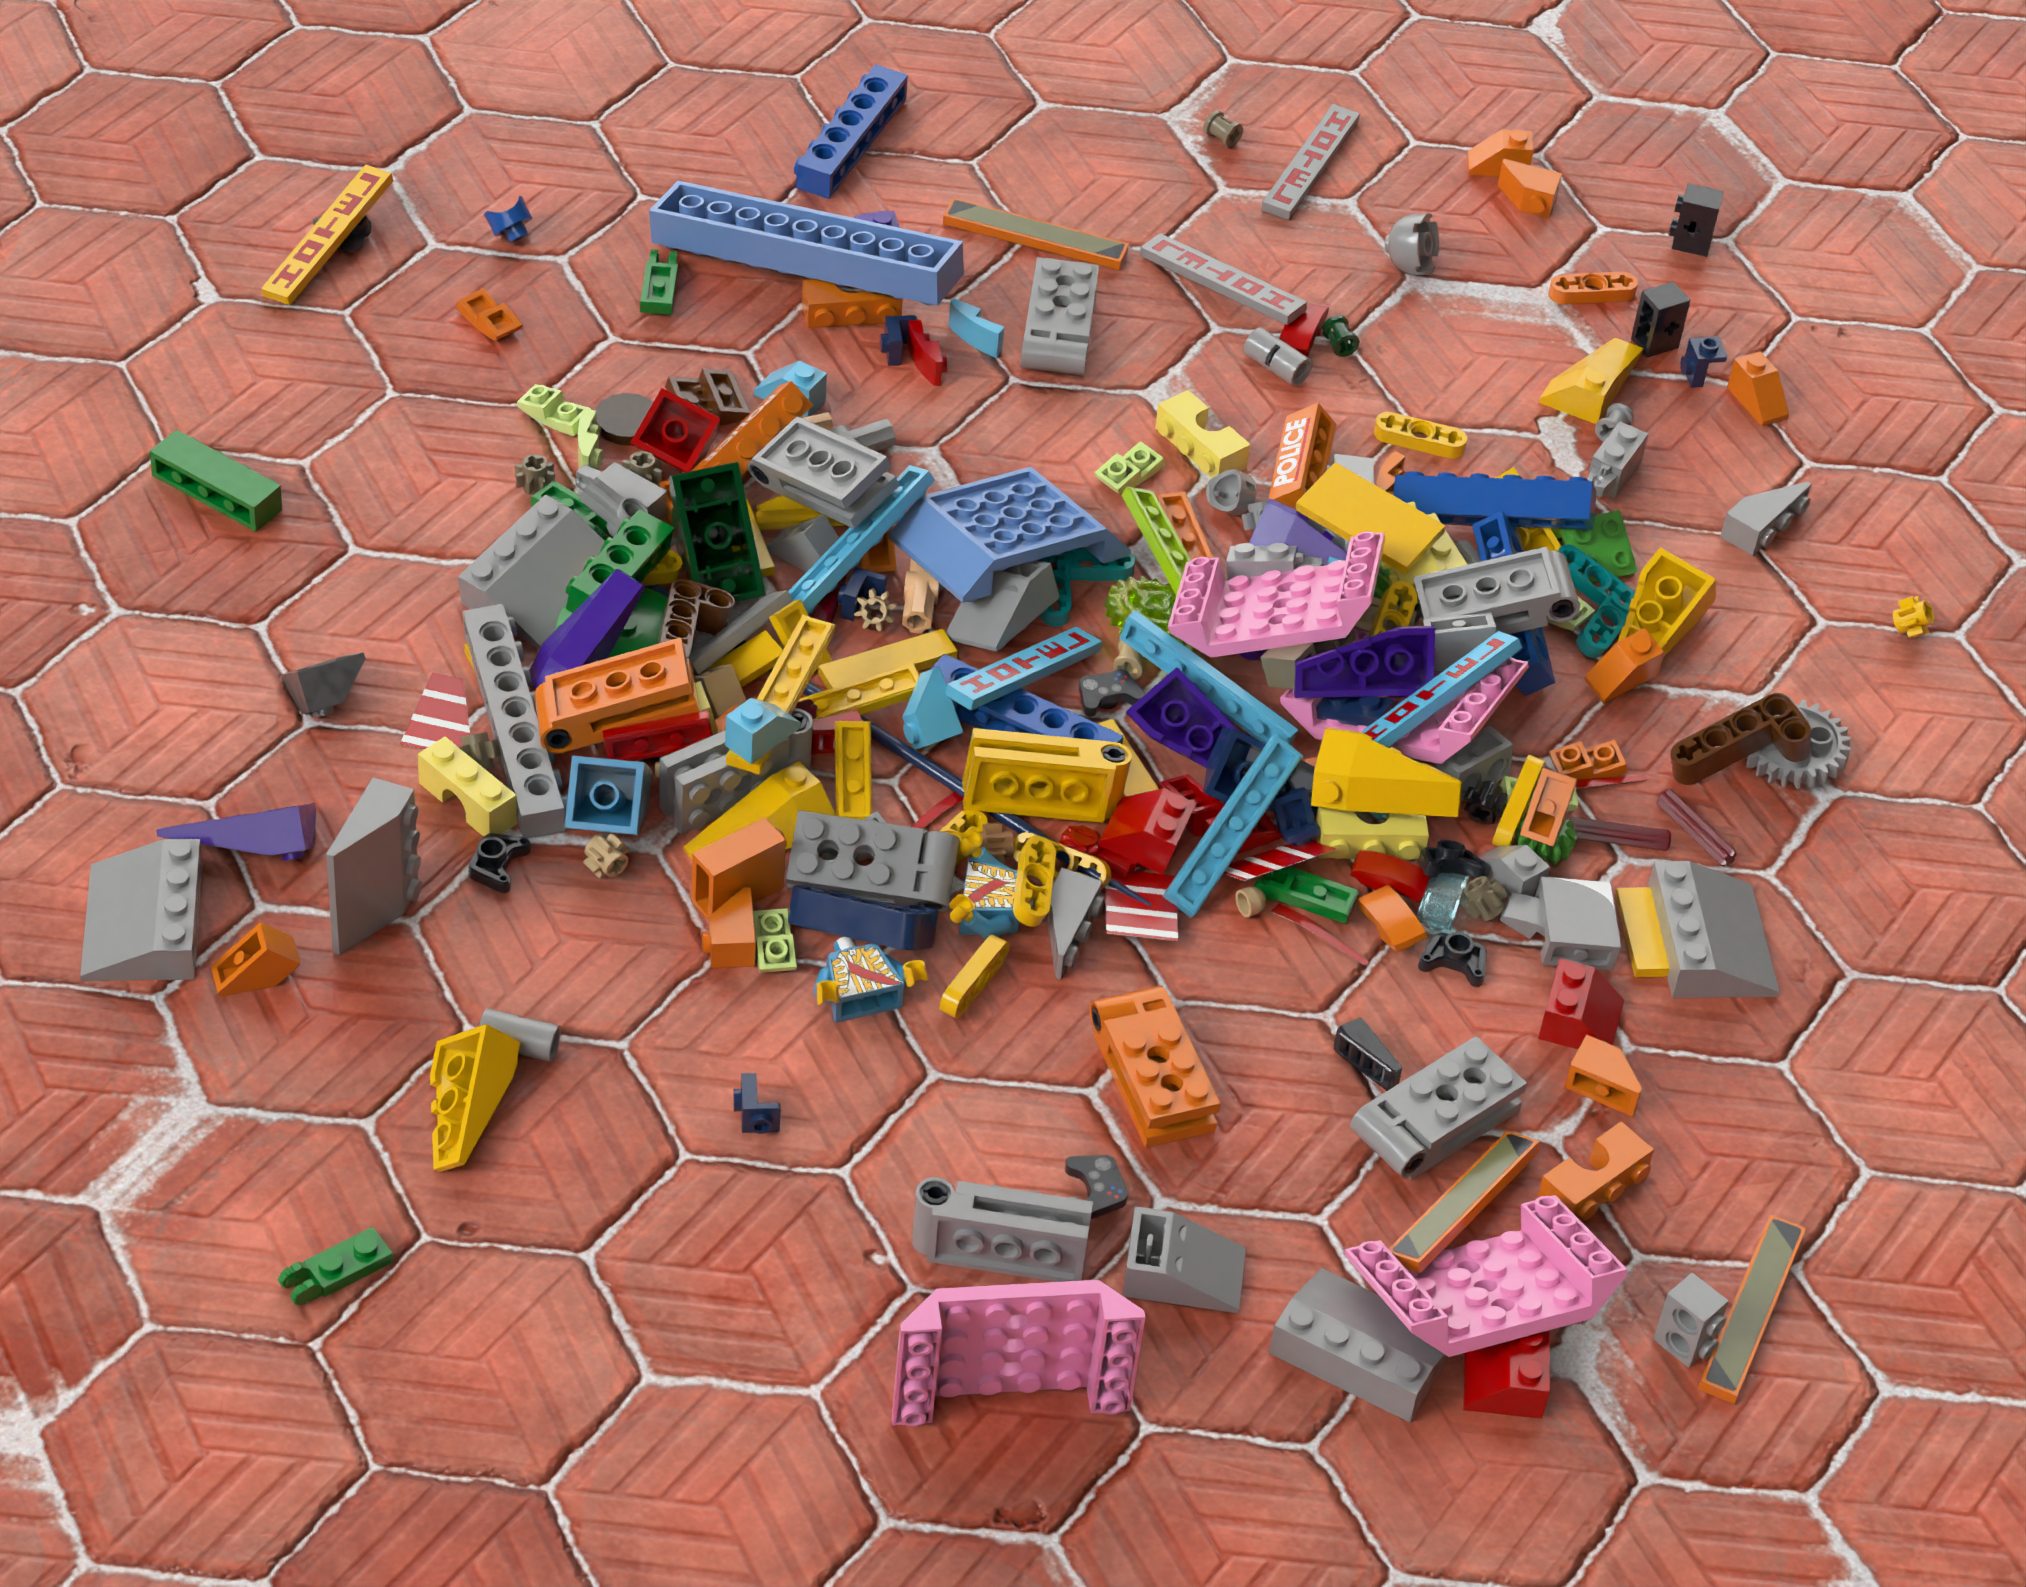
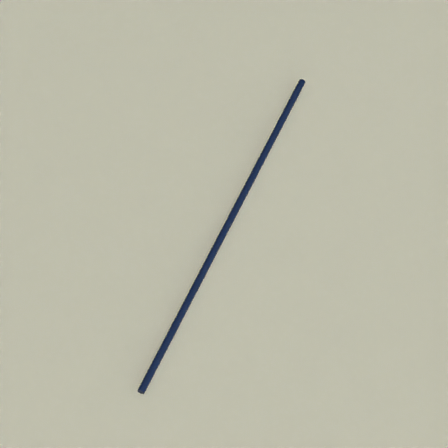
M660 584L645 586L668 597L669 590ZM744 639L741 643H739V644H738L737 646H735L733 649L738 648L739 646L743 645V644L746 643L747 641ZM809 681L803 694L809 696L824 690ZM860 715L863 721H870L864 716ZM870 721L871 738L964 798L965 791L962 789L961 779ZM986 812L1018 834L1025 832L1034 833L1055 841L1015 814ZM1064 851L1057 852L1056 858L1069 866L1070 858L1068 854ZM1079 865L1076 870L1098 880L1101 877V873L1096 871L1097 867L1090 869ZM1111 877L1108 886L1142 903L1153 906L1146 899Z

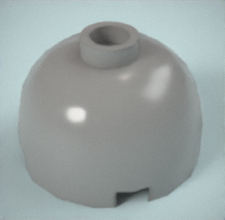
M1432 214L1405 215L1394 224L1390 235H1387L1385 238L1386 253H1389L1393 264L1406 274L1430 275L1435 269L1436 265H1430L1432 256H1438L1439 232L1437 223L1430 222L1429 218L1433 217Z

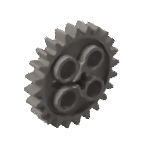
M1803 699L1799 705L1795 706L1811 727L1812 752L1810 756L1800 762L1789 761L1781 755L1772 743L1743 759H1747V768L1757 767V777L1768 774L1769 783L1780 779L1782 787H1785L1790 781L1794 783L1796 789H1800L1801 782H1806L1809 787L1814 788L1816 779L1823 784H1827L1828 776L1837 778L1838 770L1845 769L1851 749V737H1847V727H1840L1841 718L1830 719L1831 710L1821 713L1819 712L1820 704L1817 703L1810 708L1807 707V702Z

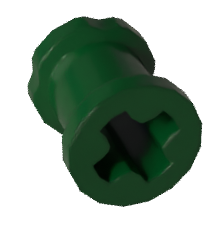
M1337 315L1330 317L1324 322L1322 333L1332 342V350L1335 355L1346 357L1357 350L1360 344L1359 338L1350 331L1349 321L1345 316Z

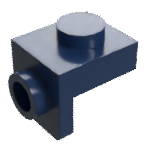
M885 316L884 334H880V352L886 353L888 366L901 365L902 344H907L909 320H917V316Z
M1717 336L1689 338L1685 356H1682L1680 361V368L1682 374L1686 375L1691 388L1703 387L1709 363L1726 362L1728 355L1721 339Z
M855 567L848 584L842 583L838 593L837 602L842 604L840 618L854 621L856 617L854 613L859 611L861 607L857 598L864 597L867 600L870 599L869 590L872 588L875 589L876 596H881L887 590V576Z
M1305 787L1283 792L1275 796L1272 805L1277 827L1281 833V838L1287 844L1304 845L1310 843L1313 840L1312 837L1321 835L1320 827L1315 823L1308 790Z
M741 1073L740 1089H733V1111L741 1112L742 1133L764 1134L779 1132L780 1103H758L756 1073Z

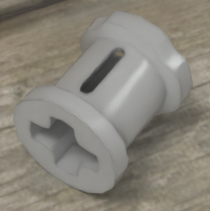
M1621 403L1610 405L1607 409L1606 417L1600 419L1595 426L1597 437L1604 442L1619 421L1632 425L1634 418L1632 410Z

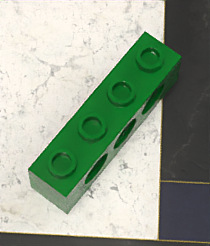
M640 509L631 519L625 518L614 538L608 537L602 545L600 553L596 557L591 556L586 562L583 572L579 576L574 575L569 581L565 591L568 594L565 609L573 613L616 569H621L641 583L669 552L674 527Z

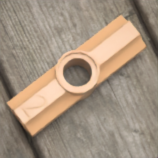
M912 558L910 571L906 572L903 597L905 605L902 625L907 627L911 633L922 634L924 630L931 628L934 604L937 605L940 583Z

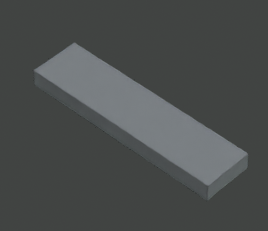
M788 590L767 594L693 651L689 656L693 675L701 674L770 620L768 617L791 603L793 599Z

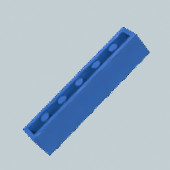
M1416 471L1406 472L1405 475H1395L1393 496L1406 503L1415 502L1416 508L1426 515L1435 513L1444 525L1472 526L1502 511L1515 527L1593 530L1597 492L1593 481H1589L1584 477H1570L1569 481L1556 480L1551 476L1523 479L1521 476L1511 474L1504 475L1503 478H1490L1488 475L1480 473L1471 474L1470 477H1457V475L1448 472L1439 473L1437 476H1425L1423 473Z

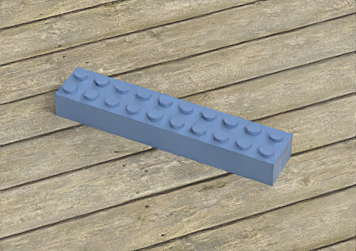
M677 181L649 210L651 242L654 244L663 245L669 249L677 248L690 251L697 255L718 257L724 261L741 262L752 267L777 270L784 274L791 273L808 279L832 282L838 286H850L863 289L866 292L887 294L897 299L914 300L925 305L938 306L964 275L963 241L683 181Z

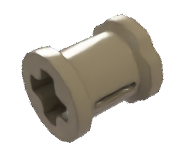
M1215 110L1207 117L1203 131L1208 136L1214 135L1222 140V143L1227 148H1232L1240 140L1243 134V127L1238 122L1233 123L1226 119L1221 111Z

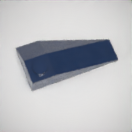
M1222 728L1208 759L1203 793L1226 803L1266 743L1234 728ZM1300 760L1278 794L1305 787L1308 790L1311 803L1315 767ZM1272 802L1266 811H1274ZM1311 806L1313 816H1317L1318 807Z

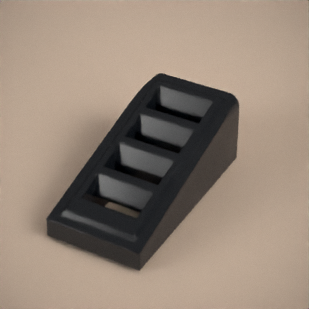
M1361 1017L1337 1029L1333 1049L1343 1059L1386 1091L1399 1084L1402 1066Z

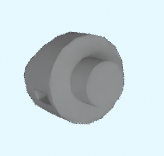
M1237 469L1227 470L1209 480L1206 489L1207 500L1214 508L1232 516L1241 515L1247 512V505L1255 501L1256 483L1246 473Z

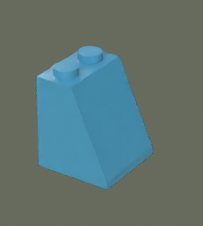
M572 756L564 828L638 835L649 807L653 770L644 762Z

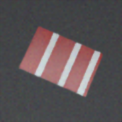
M433 672L400 744L424 750L443 737H446L457 747L463 746L461 737L470 735L464 680Z
M1314 841L1304 845L1286 844L1230 863L1223 874L1245 881L1337 849Z
M1111 869L1112 878L1146 899L1153 906L1142 903L1109 885L1105 886L1106 933L1178 941L1177 906L1163 897L1175 876L1134 871L1128 873L1125 878Z

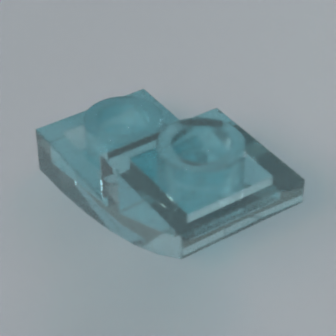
M1440 873L1437 877H1431L1417 914L1419 922L1432 930L1441 931L1446 929L1451 931L1458 917L1460 903L1465 894L1463 890L1468 884L1469 877L1455 873Z

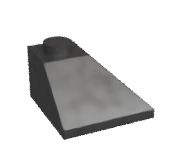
M364 652L348 654L281 675L301 714L312 712L313 717L317 718L333 713V706L343 703L366 658Z

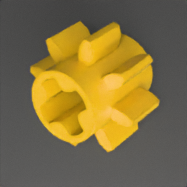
M1911 596L1899 600L1900 608L1893 611V621L1898 632L1901 634L1907 632L1909 638L1928 634L1927 626L1933 624L1935 620L1930 603L1927 600L1920 602L1919 596Z

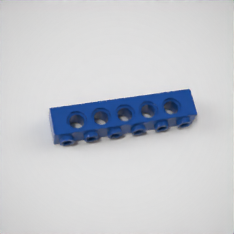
M875 64L868 74L862 76L860 84L855 91H850L844 105L836 109L833 119L829 124H824L818 138L812 140L804 156L797 159L794 166V174L797 175V189L827 199L831 198L906 100L907 74Z
M1502 511L1472 525L1481 561L1524 552L1519 531ZM1539 627L1509 634L1517 637L1522 646V649L1513 655L1512 658L1526 661L1529 666L1515 684L1524 696L1556 683L1543 628Z
M943 654L931 668L940 667L946 686L948 683L979 670L946 654ZM1022 688L973 710H969L952 700L958 719L978 729L1110 741L1123 744V735L1033 695Z

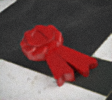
M1085 825L1078 827L1068 826L1060 838L1059 843L1104 860L1110 869L1122 877L1126 878L1128 873L1134 872L1135 867H1142V865L1134 860L1127 859L1099 846L1098 843L1101 839L1099 832Z

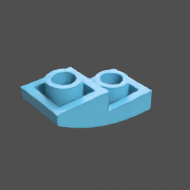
M953 298L950 301L948 326L969 345L997 358L1002 352L1004 327L982 319L981 308Z

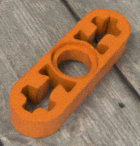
M1628 272L1561 274L1551 279L1548 295L1552 301L1558 304L1625 302L1635 297L1638 280L1633 274ZM1586 286H1594L1599 288L1600 290H1592L1587 288Z

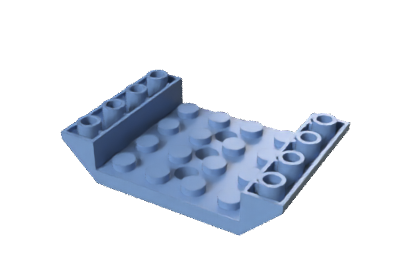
M1032 467L926 494L916 500L903 518L889 532V539L962 603L973 602L976 599L991 595L993 572L1002 571L1015 565L1031 563L1051 555H1060L1063 552L1084 547L1102 563L1114 562L1117 559L1131 555L1130 548Z

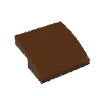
M702 369L699 378L668 377L665 385L667 391L720 417L719 426L741 421L750 414L731 370Z

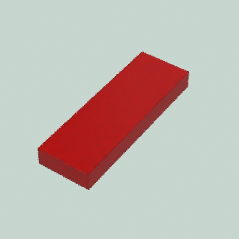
M708 710L602 730L608 759L637 761L669 755L713 736Z

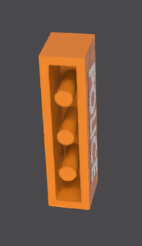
M792 381L779 385L692 471L738 461L742 476L748 470L747 464L793 419L797 416L801 418L814 405Z
M1319 402L1286 416L1268 500L1273 499L1296 509V502L1326 472L1336 423Z

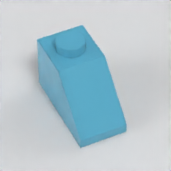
M797 361L771 372L754 389L753 395L765 400L779 385L792 381L814 405L802 416V418L812 416L825 403L827 373L802 361Z
M940 667L920 674L902 717L905 723L903 726L904 735L915 750L963 733L951 698L945 695L947 686Z
M750 698L726 716L725 746L748 763L753 764L801 728V722L775 704Z

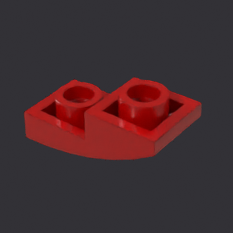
M1307 303V311L1290 324H1285L1279 339L1309 357L1315 337L1321 334L1329 307Z
M909 320L907 347L910 356L920 373L932 385L941 386L942 373L947 372L946 353H941L938 340L930 341L929 333H924L921 320Z
M1359 850L1356 854L1350 876L1357 879L1364 886L1377 890L1389 885L1400 895L1407 896L1416 903L1425 895L1430 878L1423 873L1421 867L1384 853Z

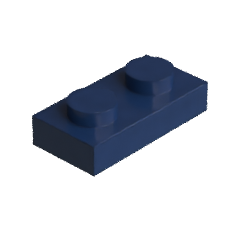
M1378 696L1323 697L1316 706V713L1318 719L1337 720L1339 723L1355 726H1370L1394 708L1393 699Z

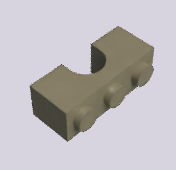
M1353 628L1346 638L1268 649L1261 656L1262 669L1265 673L1268 687L1294 690L1295 662L1351 644L1356 639Z

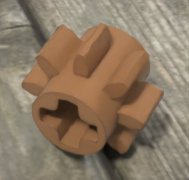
M1002 823L983 824V832H979L983 841L979 848L985 847L998 861L1005 865L1004 857H1013L1014 853L1011 830H1002Z

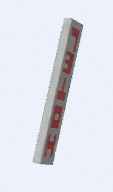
M1332 104L1262 201L1261 210L1289 220L1359 122L1360 113Z
M1161 233L1140 247V256L1286 325L1307 311V301Z

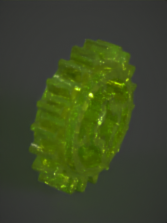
M1130 576L1127 582L1118 580L1116 586H1111L1104 607L1107 608L1105 616L1112 618L1111 626L1120 627V634L1128 615L1136 610L1178 642L1185 644L1184 641L1169 633L1168 624L1177 597L1169 583H1159V580L1156 578L1153 581L1147 580L1144 576H1141L1140 580L1136 581Z

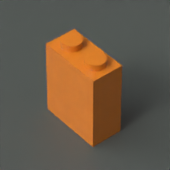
M764 817L692 853L691 902L708 921L712 913L744 887H751L752 904L783 888L784 871L786 869L785 847L787 846L783 832L779 828H774Z

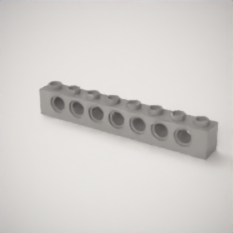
M504 604L462 611L465 639L472 657L473 667L494 740L498 739L501 753L499 757L508 788L517 795V820L522 837L528 839L564 832L568 798L566 794L560 795L559 790L562 789V780L559 769H552L551 766L552 763H555L554 753L548 752L540 743L534 697L535 691L529 692L528 687L532 686L529 667H522L521 662L524 661L521 641L515 642L513 638L517 637L514 617H507Z

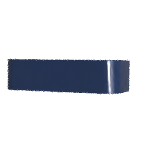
M794 885L788 912V923L888 947L914 951L933 947L939 911L917 905L895 906L816 887Z

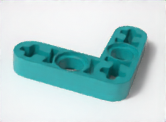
M1568 544L1563 545L1558 549V552L1562 553L1571 562L1567 564L1574 587L1599 605L1576 640L1579 650L1584 655L1590 658H1598L1607 650L1625 625L1629 606L1635 592L1577 547ZM1588 576L1595 577L1600 582L1601 587L1594 586L1589 581ZM1601 616L1610 618L1614 623V627L1606 625ZM1595 633L1601 636L1596 643L1591 640Z
M1084 547L1063 552L1060 555H1051L1039 559L1038 561L1047 563L1056 562L1057 570H1053L1056 583L1063 587L1058 589L1060 598L1054 602L1058 603V611H1053V607L1050 605L1045 612L1040 614L1041 620L1045 624L1054 627L1067 624L1070 619L1072 605L1070 580L1117 582L1129 580L1134 574L1135 556L1131 553L1130 556L1117 559L1114 562H1106L1105 566H1101L1102 562ZM1090 561L1094 566L1083 567L1079 562Z

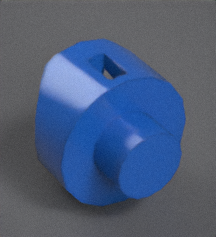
M519 196L515 206L507 211L500 213L487 211L484 214L494 236L506 234L509 242L513 243L529 234L524 224L532 220L533 217L522 196Z

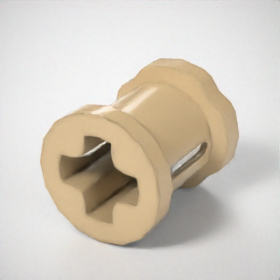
M1120 639L1118 645L1120 654L1114 659L1113 671L1123 669L1128 671L1134 680L1138 679L1143 672L1142 659L1144 656Z

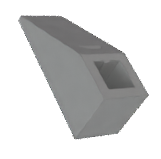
M1807 481L1744 497L1726 513L1720 537L1752 556L1762 547L1767 548L1775 535L1780 530L1785 531L1797 514L1802 515L1805 513L1811 502V498L1808 495L1812 484Z
M1061 868L1053 883L1050 910L1046 915L1055 978L1060 980L1067 967H1074L1080 949L1078 945L1080 941L1086 943L1092 929L1091 920L1093 917L1099 918L1105 903V897L1101 896L1102 881L1065 868Z

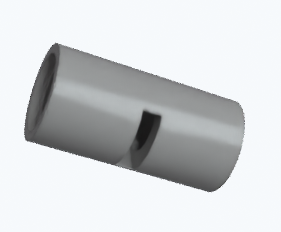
M1262 327L1255 329L1244 344L1243 352L1245 355L1294 387L1300 385L1311 371V359Z
M486 1008L479 1026L488 1024L519 1041V1055L548 1062L553 1061L561 1037L560 1025L531 1018H521L519 1015Z

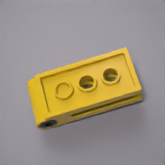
M973 728L962 780V789L965 791L963 809L1104 823V818L1112 817L1118 802L1123 797L1132 753L1125 745L1117 742Z

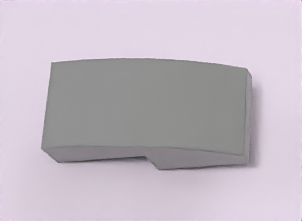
M1512 892L1508 896L1500 921L1529 939L1536 932L1545 936L1540 899Z

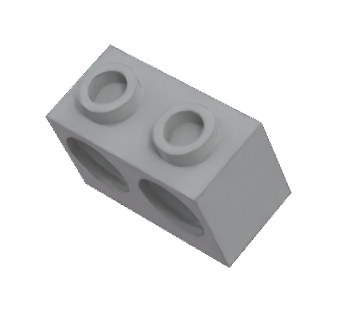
M1488 726L1480 730L1470 743L1442 764L1436 763V769L1462 781L1461 802L1464 800L1463 798L1468 787L1475 788L1479 780L1496 783L1502 780L1504 776L1510 775L1513 744L1494 728Z
M1692 1272L1667 1294L1653 1340L1688 1368L1694 1365L1700 1358L1707 1360L1713 1350L1719 1345L1716 1338L1726 1323L1727 1319L1724 1317L1729 1300Z

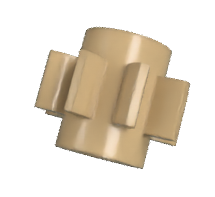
M872 588L869 590L870 599L867 600L864 597L857 598V601L862 604V608L854 613V615L864 618V629L870 626V624H876L877 630L881 631L883 630V620L890 623L895 621V618L890 615V611L896 608L898 604L889 603L887 600L889 591H886L881 596H876V591ZM879 602L881 604L880 611L884 614L872 617L870 615L872 609L869 607V604L874 605Z
M610 833L608 837L604 834H599L587 843L584 852L588 858L583 861V864L599 879H602L605 874L608 877H615L626 868L628 857L625 853L630 849L614 833Z

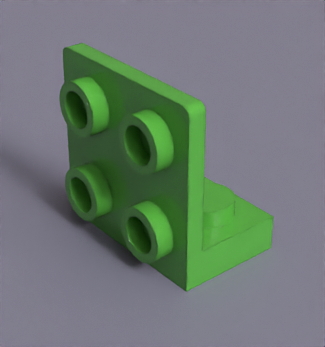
M1620 510L1595 515L1593 530L1551 529L1559 543L1577 547L1617 578L1633 575L1638 571ZM1588 576L1591 583L1599 582L1595 577Z

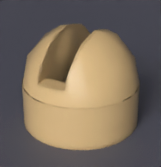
M1246 887L1236 892V905L1244 917H1250L1263 911L1266 896L1257 887Z

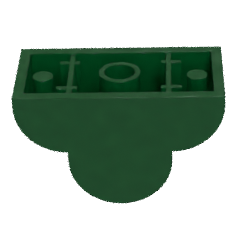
M738 461L670 475L673 533L676 539L678 555L682 559V567L688 576V580L727 591L733 596L735 602L766 596ZM731 546H740L741 550L733 552Z

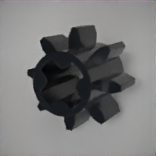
M1479 780L1475 788L1468 787L1463 798L1467 801L1464 810L1478 823L1486 824L1490 822L1493 824L1496 817H1502L1507 805L1505 800L1508 794L1504 793L1502 787L1493 781L1482 782Z

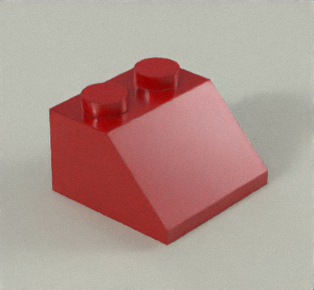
M661 388L633 436L630 445L651 453L655 458L682 472H689L703 460L719 432L720 417Z
M1165 788L1122 797L1098 845L1163 875L1196 803Z
M1559 958L1538 1039L1579 1049L1586 1035L1613 1045L1624 999L1595 967Z
M1550 1330L1464 1353L1463 1410L1543 1418L1550 1393Z

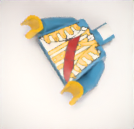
M969 828L961 834L962 840L959 842L958 853L963 856L971 854L972 859H968L964 894H958L949 903L950 908L953 909L950 913V918L954 923H960L959 934L980 935L987 939L990 935L998 937L1004 934H1015L1018 932L1019 921L1013 913L1017 870H1013L998 861L985 847L979 848L983 841L982 836L976 829ZM1030 899L1028 902L1031 905V909L1035 899Z
M842 937L834 943L835 952L827 955L826 967L818 973L813 988V996L817 999V1005L831 1003L835 1023L902 1008L904 984L911 987L917 980H928L925 962L913 960L903 965L888 954H884L876 944L871 943L857 947L853 938Z

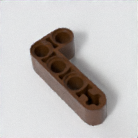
M685 579L674 581L663 610L657 644L681 637L685 647L686 658H689L695 630L715 635L728 625L735 604L733 596L722 589Z
M1781 693L1767 695L1673 745L1671 749V764L1674 779L1684 785L1695 784L1772 743L1785 759L1792 762L1803 761L1812 752L1811 727L1789 697Z

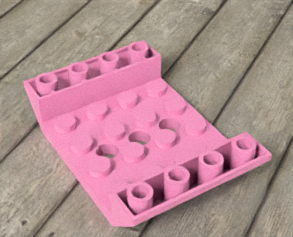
M1366 531L1351 537L1346 561L1338 560L1319 567L1306 565L1286 572L1273 570L1254 577L1240 575L1225 581L1219 557L1211 559L1198 557L1190 562H1186L1168 624L1169 633L1211 658L1346 638L1372 603L1385 543L1384 532L1373 533Z
M1353 627L1356 638L1353 642L1368 638L1370 632L1360 631ZM1512 657L1389 748L1393 747L1401 751V754L1408 758L1442 764L1472 741L1529 668L1528 662L1516 660ZM1434 671V678L1438 676L1440 673ZM1287 689L1280 697V702L1284 708L1315 739L1322 740L1327 727L1361 732L1368 727L1339 723L1337 720L1318 719L1316 706L1323 697L1295 698L1293 689ZM1409 696L1378 697L1393 699L1395 707Z
M1556 1195L1542 1196L1534 1201L1521 1204L1520 1231H1509L1501 1236L1482 1241L1475 1240L1463 1246L1444 1249L1421 1273L1406 1269L1381 1240L1367 1241L1360 1246L1345 1249V1256L1409 1331L1448 1357L1592 1319L1627 1277V1268Z
M1100 1280L936 1289L900 1324L891 1418L892 1426L906 1425L914 1427L932 1423L935 1396L949 1398L965 1394L993 1395L998 1392L1015 1391L1031 1393L1037 1390H1073L1086 1387L1091 1414L1105 1413L1113 1415L1130 1411L1145 1323V1312Z

